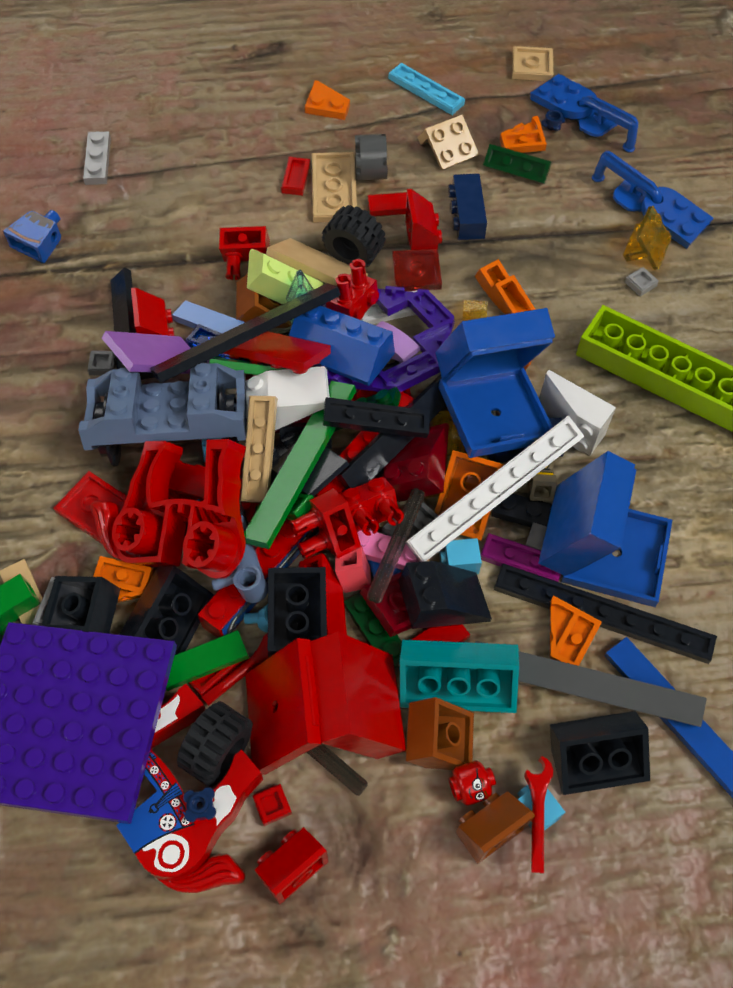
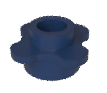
M550 110L546 113L545 120L541 121V125L550 130L559 131L561 124L565 122V117L558 110Z
M207 787L199 792L189 790L184 794L183 800L187 806L184 816L188 822L193 823L196 820L205 819L211 820L215 817L216 809L213 803L215 792L213 789ZM202 802L203 806L198 808L197 803Z

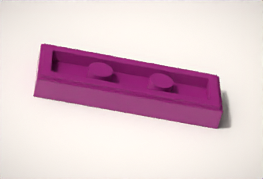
M488 533L480 555L482 561L500 567L504 563L557 582L561 575L538 564L541 550Z

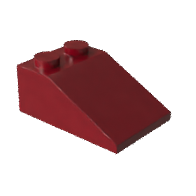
M447 423L429 427L427 438L414 437L384 467L383 477L395 489L398 502L444 493L449 425Z

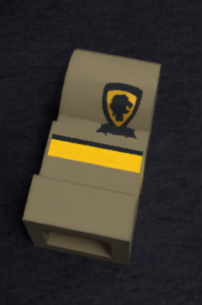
M553 462L528 481L530 500L553 502L557 486ZM543 487L548 492L540 494L535 492V488Z

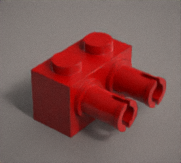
M266 226L220 228L219 250L224 262H227L226 278L228 280H233V275H235V280L241 278L240 261H249V251L251 249L266 255L267 247L270 246V238Z
M355 259L350 263V274H339L338 278H335L341 295L327 302L326 308L360 320L366 311L378 301L379 292L377 280L366 276L365 262L362 259Z
M384 477L372 479L368 483L355 488H349L340 493L348 501L357 532L362 530L365 535L371 536L368 528L375 534L379 529V523L387 520L390 525L395 526L396 522L393 518L398 524L404 519V513L398 508L395 489Z
M335 489L309 500L312 507L311 512L289 521L296 537L316 527L319 528L318 535L297 544L304 559L324 549L329 550L338 559L361 547L348 501Z

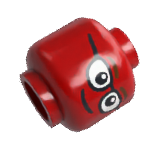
M477 760L455 767L452 771V777L448 778L456 802L461 801L466 806L488 799L492 795L491 786L496 785L491 768H485Z

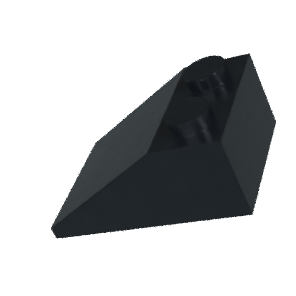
M287 433L282 437L281 442L274 447L271 485L301 433ZM325 447L300 494L317 495L349 466L347 460Z
M435 561L406 563L398 582L412 629L483 623L492 620L476 572Z

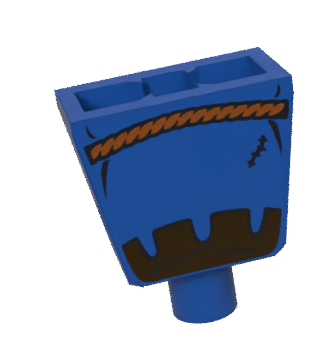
M50 210L45 216L29 211L3 232L11 248L44 264L61 240V234L57 226L61 218L53 210Z

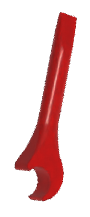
M268 633L263 636L259 647L249 659L201 697L208 706L245 677V674L269 658Z
M541 756L538 761L543 766L542 773L533 774L526 770L524 777L529 785L532 798V812L535 815L532 820L531 872L544 874V804L547 788L553 777V767L547 758Z

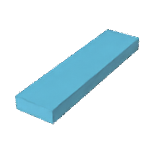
M400 63L388 73L389 80L450 115H453L465 105V98L403 63Z

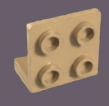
M463 115L426 128L418 136L421 145L425 143L431 145L441 170L478 155L477 148Z

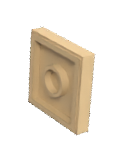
M513 46L512 79L548 81L553 78V48Z

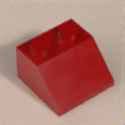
M407 189L405 224L410 254L438 253V244H442V231L437 229L439 227V215L434 213L433 204L413 189Z
M136 287L131 288L136 332L175 336L174 328L169 326L170 323H173L171 309H166L164 299Z
M304 827L300 831L294 829L289 832L281 841L283 845L274 853L272 850L266 852L257 861L259 866L254 869L257 876L280 905L328 863L327 850Z

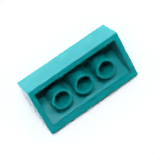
M402 640L400 655V707L409 708V703L437 697L468 711L517 713L519 680L518 645Z

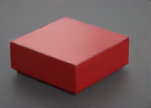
M281 784L253 795L264 826L292 814Z

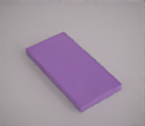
M105 331L102 336L103 341L129 372H151V367L191 349L180 336ZM190 369L180 374H190Z

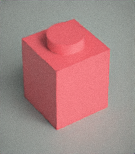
M362 546L338 559L335 557V572L344 593L362 590L364 586L371 584L370 565Z

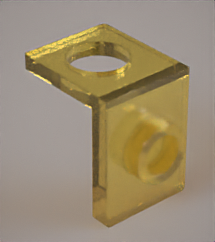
M462 300V321L487 317L488 301Z

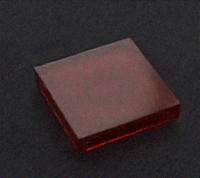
M438 249L392 251L395 287H404L405 291H416L418 289L442 290Z

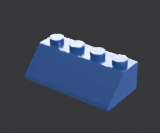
M318 306L294 318L289 334L291 337L331 345V354L322 359L319 364H315V366H325L328 371L367 386L373 382L395 354L393 331L323 306Z

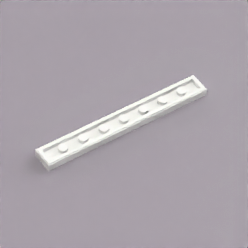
M567 416L405 542L419 562L427 561L585 436L573 420Z

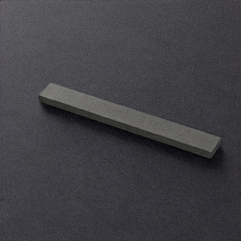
M519 651L518 681L697 727L702 726L707 700L705 697Z

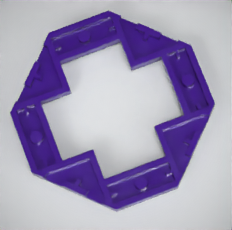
M394 286L378 289L379 299L375 304L387 316L409 307L427 325L429 329L413 336V340L420 346L422 353L384 372L381 370L369 386L327 370L328 385L331 381L355 385L356 389L379 392L383 389L389 390L397 387L402 392L440 373L435 352L452 333L455 324L454 315L429 290L418 289L417 292L405 291L404 287Z

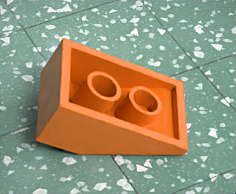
M453 450L445 475L444 493L439 495L435 513L438 516L504 466V464L480 457L469 458L468 454ZM492 510L460 535L473 539L478 538V540L482 541Z

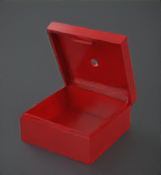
M337 631L313 641L297 638L245 674L248 717L253 723L250 737L251 759L262 775L270 773L321 745V743L375 759L406 751L393 655Z

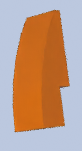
M499 259L480 268L476 273L475 278L480 286L504 314L536 310L516 277L508 275Z

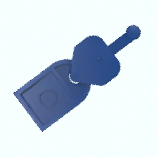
M557 74L531 92L530 100L549 110L560 111L565 118L578 119L579 129L590 136H603L617 125L628 129L627 140L623 144V149L626 152H633L635 150L638 131V120L636 117L598 98L592 90L563 75Z
M605 151L601 155L592 175V180L602 182L605 179L604 172L606 167L622 177L624 181L613 193L614 201L627 211H641L651 224L687 249L714 219L677 191L667 187H657L653 181L614 153Z

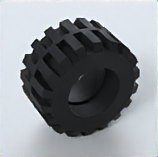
M347 205L337 210L322 232V241L325 248L329 251L328 253L335 259L348 265L355 259H362L367 268L384 246L386 241L384 237L385 231L381 229L382 225L368 211H363L357 206L354 208L351 205Z
M221 701L214 703L196 719L184 737L177 757L178 767L207 787L216 785L226 776L234 755L241 749L245 750L251 737L253 723Z

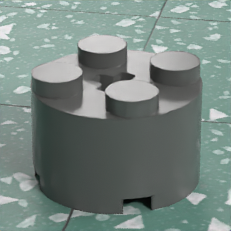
M386 134L355 135L357 180L387 179Z

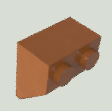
M248 274L237 281V320L247 322L283 305L248 289ZM291 320L275 328H289Z
M437 697L409 703L406 762L424 768L453 770L457 766L472 762L474 713Z
M508 791L501 796L498 793L493 794L483 802L485 808L476 814L471 810L458 820L461 825L458 826L456 834L477 864L524 831L535 817L528 807Z

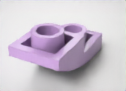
M384 321L376 325L393 331L395 354L392 359L404 362L421 351L420 346L396 327Z

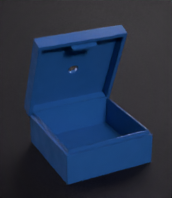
M548 308L462 321L435 352L442 377L439 383V390L469 458L528 447L553 428L524 369L529 362L553 343L552 340L555 338ZM496 410L500 415L494 416L491 411Z
M607 451L556 486L538 564L562 574L561 583L656 607L660 597L673 520L629 509L636 475L635 464ZM619 550L621 556L616 557L612 552Z

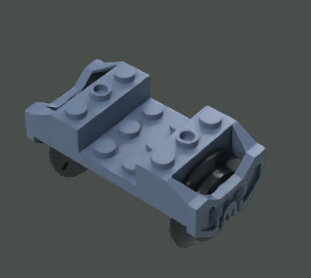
M200 363L190 369V380L187 382L142 384L139 372H129L127 368L112 369L96 379H88L86 412L84 421H80L78 429L83 449L94 450L98 448L102 457L108 456L112 466L119 465L121 444L209 438L229 439L237 443L246 440L247 418L244 370H234L218 363ZM226 389H237V401L235 394H227ZM100 396H105L104 402H101Z

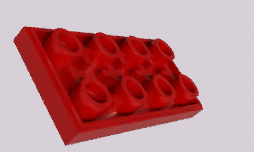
M267 331L223 354H228L233 359L245 358L249 359L251 363H266L275 369L287 368L291 369L293 373L303 374L310 367L319 364L322 359L331 354V345Z

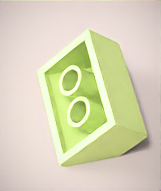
M251 249L249 251L247 288L280 304H285L324 285L323 282L257 250Z

